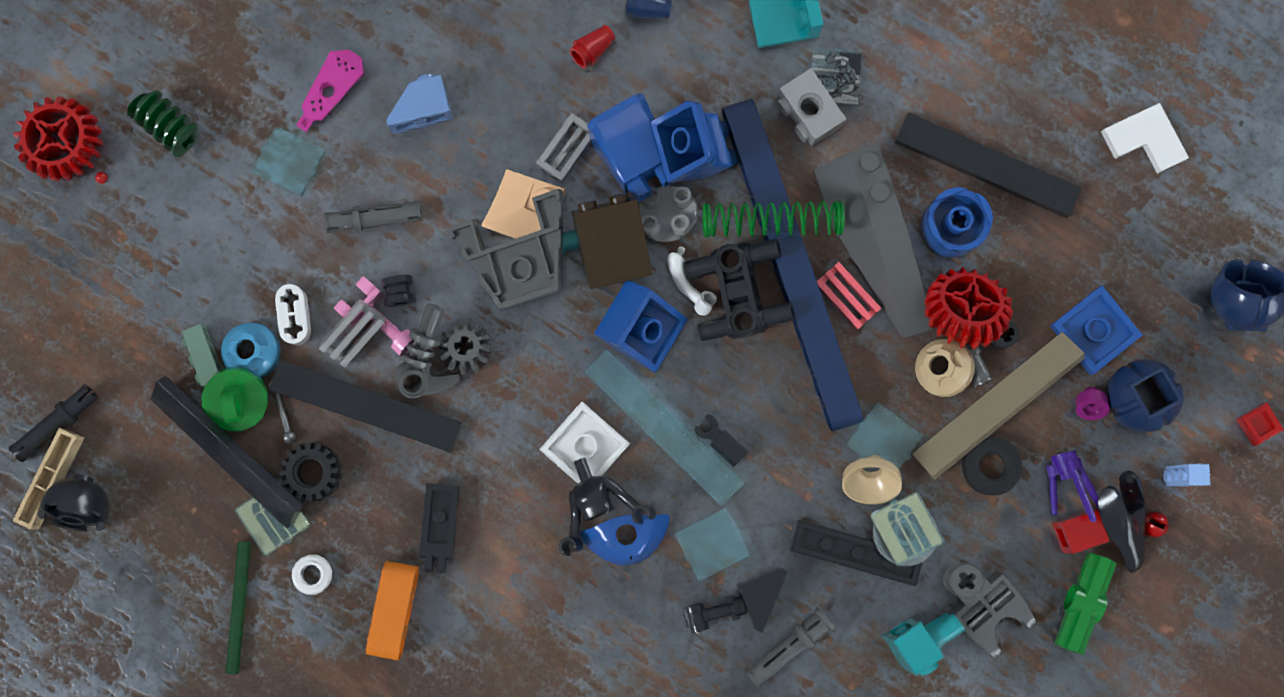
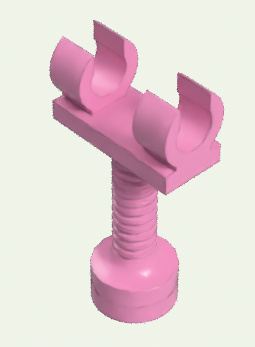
M363 276L355 285L367 295L364 302L378 311L374 308V305L384 294ZM342 299L333 307L342 317L351 309ZM361 310L350 324L355 326L365 312ZM385 317V323L380 327V330H383L392 339L391 348L402 357L410 351L407 349V344L414 342L409 337L410 330L399 331Z

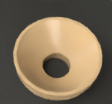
M938 339L928 343L920 351L915 363V372L919 383L926 391L940 397H951L963 392L969 386L974 376L975 363L970 351L965 346L960 348L959 342L954 340L948 344L947 339ZM944 356L949 363L948 370L944 374L936 375L932 371L931 364L935 358Z
M871 455L859 458L846 467L842 478V488L844 493L856 502L881 504L894 499L900 493L902 478L896 465L878 455ZM867 467L880 468L878 471L875 472H867L863 470V468Z

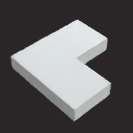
M1160 103L1101 131L1115 159L1143 146L1157 174L1189 158Z

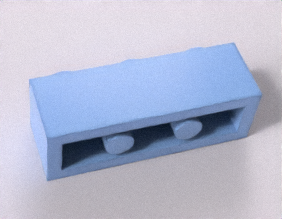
M1209 464L1165 466L1163 479L1166 482V486L1170 487L1210 485Z

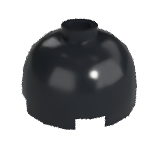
M76 474L73 478H65L54 482L45 491L40 501L37 515L40 519H44L47 515L54 519L52 525L68 530L86 532V525L96 526V530L102 531L106 527L110 505L107 494L99 485L93 483V478Z

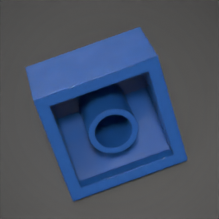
M625 281L594 335L612 348L656 373L688 318L651 289L631 281Z

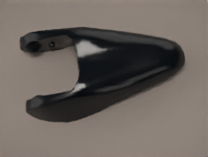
M1128 470L1124 471L1119 477L1121 494L1113 486L1104 487L1098 495V506L1105 530L1119 547L1128 571L1134 573L1141 568L1144 562L1147 509L1140 479L1133 471Z

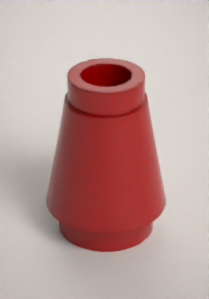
M603 25L573 41V46L569 49V53L575 63L581 68L592 67L616 39L615 34L607 25Z

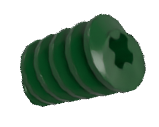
M159 90L138 95L128 105L127 115L134 119L135 123L140 127H144V130L149 135H153V138L158 143H162V146L167 151H171L175 158L184 155L194 144L199 125L195 122L189 124L190 118L186 114L179 116L181 110L177 106L171 107L172 102L168 98L162 99V93Z

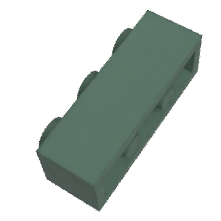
M198 324L183 330L181 340L184 347L188 348L190 354L188 360L191 366L195 367L197 373L195 374V379L198 385L205 387L210 378L216 372L222 370L207 327Z

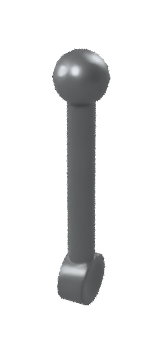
M274 392L285 432L283 440L287 444H292L296 436L291 432L282 395Z

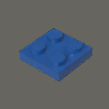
M1102 285L1049 325L1057 336L1063 332L1085 353V358L1080 364L1089 375L1095 374L1143 336Z

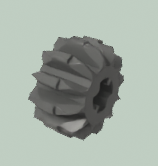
M469 320L464 321L463 330L454 322L451 326L455 333L451 335L448 331L444 330L442 332V335L448 339V343L441 342L438 348L448 351L443 353L440 359L442 362L451 360L448 369L451 371L456 370L460 365V373L467 375L468 365H471L472 370L478 373L480 369L476 362L480 360L483 364L487 365L489 360L482 354L493 352L492 346L483 345L491 339L489 333L480 335L483 330V326L477 324L471 331V322ZM465 340H468L473 349L467 350L466 355H463V352L458 347L463 346Z

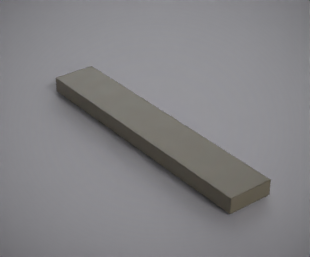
M1061 332L913 452V457L935 480L1085 358V353Z

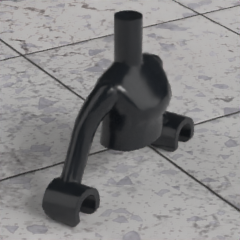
M586 458L578 459L573 463L581 482L569 492L571 510L569 537L563 538L560 541L559 551L564 556H570V542L573 543L576 551L582 550L583 542L579 538L581 513L584 521H589L613 511L615 507L610 497V491L632 510V519L637 524H643L641 517L643 509L647 512L649 519L655 518L656 510L651 505L639 504L610 477L602 475L592 476Z

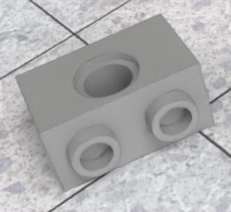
M811 68L779 89L777 105L780 111L786 117L790 115L796 124L794 129L798 137L803 142L808 141L811 147H814L843 128L847 120ZM810 104L815 107L817 113L806 115L802 112L801 106Z

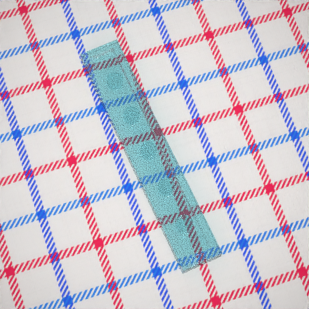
M607 349L584 371L612 401L721 507L744 484Z

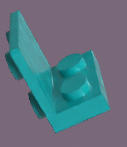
M748 0L757 46L759 48L819 38L823 27V20L818 0Z

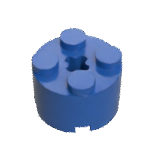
M955 187L939 194L926 208L921 217V232L926 244L935 254L941 257H961L970 253L984 242L992 226L993 214L989 203L983 196L966 190L967 188ZM951 220L954 222L960 221L961 226L953 225Z

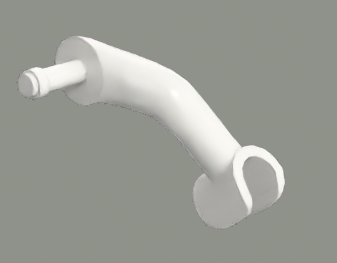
M680 246L676 253H669L667 256V264L674 283L686 297L695 303L694 309L699 315H708L716 302V295L710 291H705L701 294L688 281L684 269L685 261L682 257L685 253V248Z

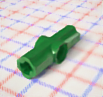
M1087 552L1077 582L1070 587L1066 594L1063 605L1066 612L1054 644L1084 655L1094 625L1102 619L1106 611L1108 600L1105 595L1117 563L1103 556Z

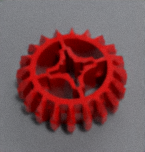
M57 96L55 101L50 97H45L44 105L33 102L34 111L23 110L27 118L25 121H16L17 125L21 127V131L12 133L16 139L20 140L13 145L15 150L20 152L19 160L26 164L27 170L37 173V176L42 179L50 178L53 181L59 182L61 177H63L67 181H72L73 172L79 176H84L82 167L84 165L89 168L93 167V163L89 161L91 157H101L100 153L95 150V147L104 145L103 141L97 137L103 133L102 128L96 125L98 123L97 117L90 114V109L85 105H80L78 101L71 98L67 101L63 96ZM60 118L56 123L49 124L53 120ZM52 132L60 137V140H62L65 143V146L57 141V138L52 135ZM79 134V139L76 145V138ZM62 154H69L60 160L51 161L53 158L57 159Z
M962 266L958 272L950 269L945 275L940 274L935 282L929 286L928 294L924 300V306L926 307L924 317L929 318V327L938 328L937 337L946 335L948 337V344L955 340L959 342L960 348L969 343L974 350L979 344L987 347L992 341L996 342L1007 331L1010 325L1009 321L1013 315V309L1011 308L1012 299L1006 297L1007 288L998 287L999 279L991 281L988 279V272L982 276L977 274L976 268L969 273Z

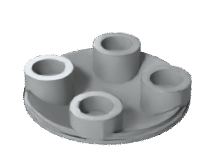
M672 185L664 188L662 186L657 188L650 187L652 194L638 204L644 234L648 238L660 242L674 241L685 236L694 227L698 218L697 202L692 196L691 191L687 187Z

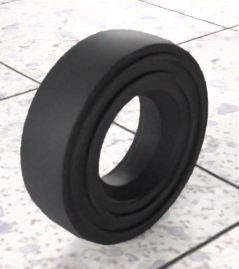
M989 437L963 457L962 471L965 480L975 491L984 495H1001L1010 491L1019 481L1022 473V461L1018 451L1009 442L1000 438ZM987 454H995L1003 461V473L996 479L985 477L980 470V462Z

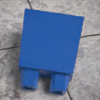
M640 93L631 96L594 117L587 125L592 146L625 193L629 192L632 197L637 199L638 203L652 194V190L646 181L655 176L663 188L675 183L667 182L651 122L655 119L644 95Z
M686 101L651 122L668 183L712 177L738 162L735 151L727 149L725 138L728 137L729 133L727 122L720 121L715 113L703 111L702 105L699 102Z

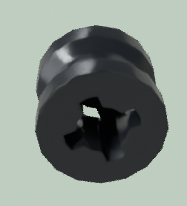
M396 275L381 280L382 288L386 290V297L384 298V305L386 307L404 306L416 302V295L411 290V285L414 283L412 275Z

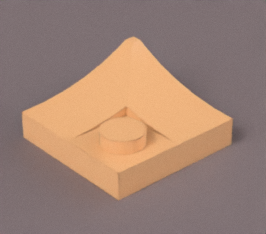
M506 169L498 192L481 226L514 239L540 231L541 227L532 198L555 189H561L564 200L567 191L564 188Z

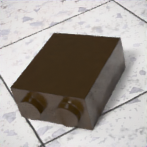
M627 193L610 196L607 203L597 205L596 200L586 201L577 204L578 209L571 211L586 282L590 289L653 275L637 199L634 197L628 198Z

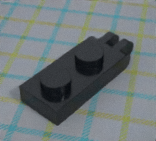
M426 483L419 553L420 558H425V572H432L434 559H438V573H445L447 560H453L460 486Z

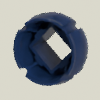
M1242 259L1231 260L1224 264L1222 270L1214 278L1211 287V301L1227 330L1266 332L1268 326L1281 318L1284 314V273L1280 269L1265 262L1252 259L1247 265L1244 264Z
M1150 359L1134 360L1129 362L1127 367L1122 366L1117 369L1106 387L1109 407L1115 411L1113 418L1125 428L1141 433L1155 432L1161 430L1163 425H1170L1179 415L1184 401L1183 386L1175 381L1176 373L1167 365ZM1152 377L1167 403L1148 412L1134 386Z

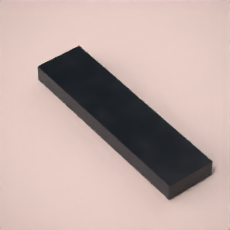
M802 520L797 521L790 547L792 552L912 586H917L922 563L913 566L894 564L878 551L873 540Z

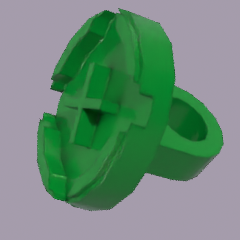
M228 367L216 372L206 383L201 395L204 412L222 429L227 431H244L255 426L263 418L269 404L268 390L263 380L258 375L255 376L249 370L242 367Z

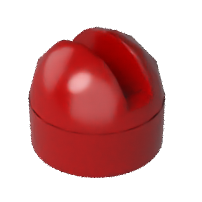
M1147 512L1145 535L1148 537L1163 536L1169 528L1167 517L1160 512ZM1150 519H1153L1161 523L1162 527L1159 528L1153 524H1150Z

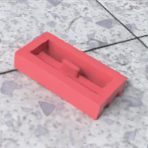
M840 262L835 264L817 280L820 292L856 331L882 309ZM834 274H839V276L849 285V287L870 308L869 312L858 302V300L848 291V289L837 279V277ZM829 280L862 316L860 320L852 314L825 284L826 281Z

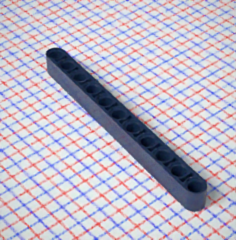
M751 98L722 107L723 120L727 122L728 135L733 150L736 153L753 208L759 202L762 205L765 218L767 206L770 202H773L778 218L780 205L786 202L791 217L792 208L754 100ZM784 205L781 215L780 235L777 237L774 213L771 206L768 216L767 236L764 237L765 242L774 239L779 241L782 257L772 259L771 261L785 302H791L793 305L795 320L792 322L828 427L831 432L862 423V412L795 217L793 220V233L790 236ZM758 206L756 217L763 234L761 214Z

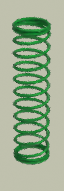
M835 200L831 205L829 213L827 204L822 201L818 206L816 215L814 204L809 201L806 204L803 216L802 207L796 201L792 207L790 217L789 207L786 202H783L780 205L777 218L775 205L773 202H770L764 218L762 205L757 202L751 219L749 205L744 202L741 207L740 219L738 220L737 209L732 202L728 208L726 221L723 206L719 202L716 205L713 223L710 204L704 203L703 236L709 238L711 233V236L715 237L720 207L724 236L727 238L733 206L737 236L740 237L743 213L746 206L750 236L753 237L756 212L759 206L763 236L766 237L769 210L772 206L776 236L778 237L780 235L781 215L784 205L790 236L793 233L796 205H798L803 236H805L808 207L811 205L815 235L817 236L822 204L826 211L828 235H831L834 209V231L837 236H841L844 232L845 223L844 205L841 200Z

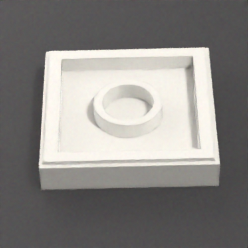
M581 402L539 450L575 482L580 483L574 461L586 458L592 476H603L630 443L586 404Z

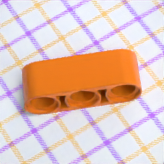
M385 561L366 645L367 655L397 661L401 659L418 582L419 566Z

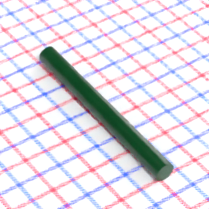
M237 542L226 674H239L251 542Z

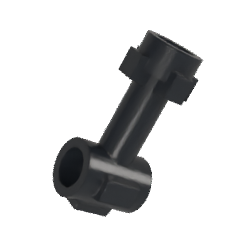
M726 596L727 603L704 609L703 603L684 607L685 614H683L686 628H689L692 634L709 629L708 622L730 615L733 621L741 619L740 616L746 615L742 596Z

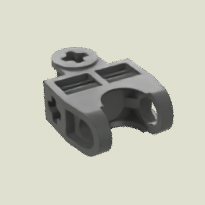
M953 563L944 571V586L958 602L948 614H954L964 627L965 631L962 633L966 638L996 660L1002 655L1001 650L996 645L998 641L995 637V627L1001 619L1010 617L1012 620L1016 619L1028 631L1036 625L1035 618L1024 598L1004 574L994 572L986 579L978 568L964 563ZM960 573L968 575L965 578L966 586L958 585L961 582Z

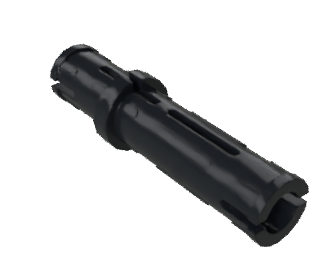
M83 384L65 402L59 401L54 406L55 410L8 447L10 453L19 452L14 457L20 462L26 461L31 454L52 438L59 428L63 429L68 423H75L80 413L99 400L96 392L85 397L93 389Z

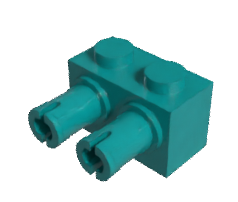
M944 612L925 626L919 621L907 618L883 634L882 637L903 669L915 676L918 674L925 676L938 668L939 664L937 661L944 657L941 653V646L964 632L965 629L954 614L949 615L947 612Z

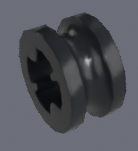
M1009 321L1010 325L1007 329L1010 332V336L1006 337V339L1009 341L1005 342L1003 338H1000L996 342H991L993 347L1006 349L1017 342L1019 329L1013 321Z

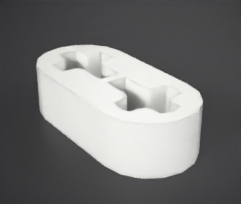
M294 284L284 285L278 289L275 296L279 333L284 341L292 345H301L308 341L311 335L307 296L301 288ZM289 292L299 296V300L293 303L294 312H291V306L284 302V299L289 297ZM292 318H295L298 326L303 327V331L298 332L297 338L288 334V330L293 328Z

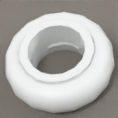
M309 554L300 558L292 569L294 586L300 592L307 595H316L323 592L332 580L330 563L319 555ZM310 565H315L319 568L321 577L316 584L311 585L304 579V570Z

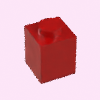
M1093 510L1096 516V522L1094 523L1089 520L1086 511L1052 522L1063 553L1074 554L1109 542L1108 532L1104 528L1098 510Z

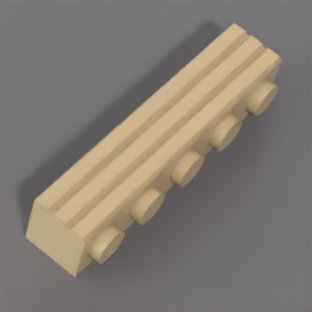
M58 429L13 522L30 530L40 529L44 519H40L37 515L40 501L45 491L54 482L65 479L85 437L67 429Z

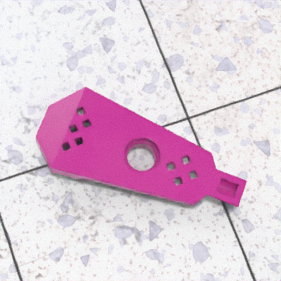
M350 50L329 52L301 106L304 114L296 124L297 127L307 132L314 120L323 121L354 84L359 82L365 75L363 59ZM326 87L334 88L332 96H324L323 92Z

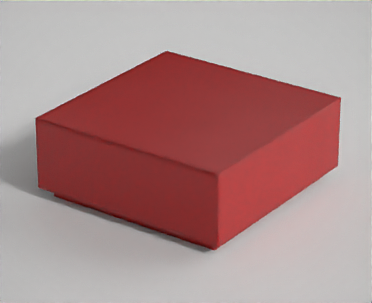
M1267 402L1261 403L1236 418L1252 446H1258L1284 430Z

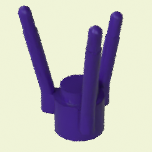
M1076 450L1050 457L1053 465L1047 466L1046 469L1049 475L1051 514L1054 516L1058 514L1057 475H1059L1061 481L1073 479L1089 520L1092 523L1096 522V516L1083 483L1099 510L1098 494L1084 470L1081 458H1078Z

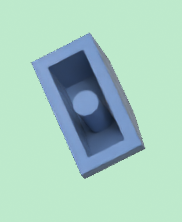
M422 75L417 78V81L408 84L386 119L387 126L392 134L453 120L445 84L441 75Z

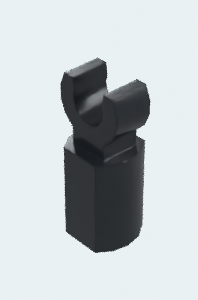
M707 414L705 419L710 422L711 430L703 432L696 426L694 428L695 434L702 439H709L712 442L710 446L734 467L748 450L725 429L723 431L718 429L717 420L712 415Z

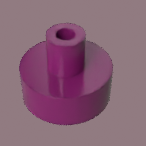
M1087 387L1075 399L1076 413L1082 419L1099 420L1107 416L1110 411L1107 394L1097 390L1096 387Z

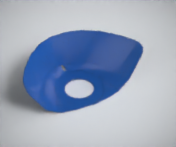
M641 514L643 524H637L633 521L632 515L619 516L581 531L580 537L583 543L602 559L615 565H633L647 559L658 548L666 534L670 518L668 514L656 515L654 519H649L646 514ZM623 524L632 525L636 529V540L630 545L620 544L616 538V531Z

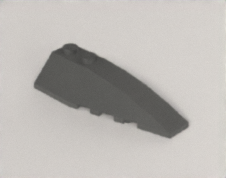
M877 144L850 152L815 169L814 174L823 201L828 206L829 213L831 205L835 200H841L844 205V232L841 236H837L838 239H841L848 250V255L865 277L864 280L867 285L874 291L881 302V307L900 337L905 339L933 330V328L929 327V318L924 317L926 308L924 300L926 296L908 230L880 145ZM833 209L832 223H831V226H832L833 231H834V209Z

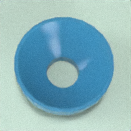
M244 323L234 327L227 333L221 346V357L226 368L242 367L249 370L255 376L258 375L261 379L268 376L276 368L281 356V347L277 336L266 326L257 323ZM250 340L255 346V352L250 358L242 359L238 355L237 348L241 342Z

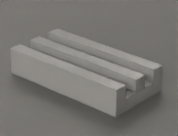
M571 113L536 162L537 167L545 170L549 175L554 176L559 182L563 183L591 144L587 127L588 123ZM576 124L578 128L554 162L549 165L547 163L572 126ZM584 131L588 132L559 172L557 170L580 136Z
M359 299L320 343L319 350L322 352L327 351L330 354L329 357L333 360L338 359L340 365L346 367L385 323V317ZM361 310L365 312L363 317L336 347L331 345ZM373 318V323L345 354L342 353L367 322Z

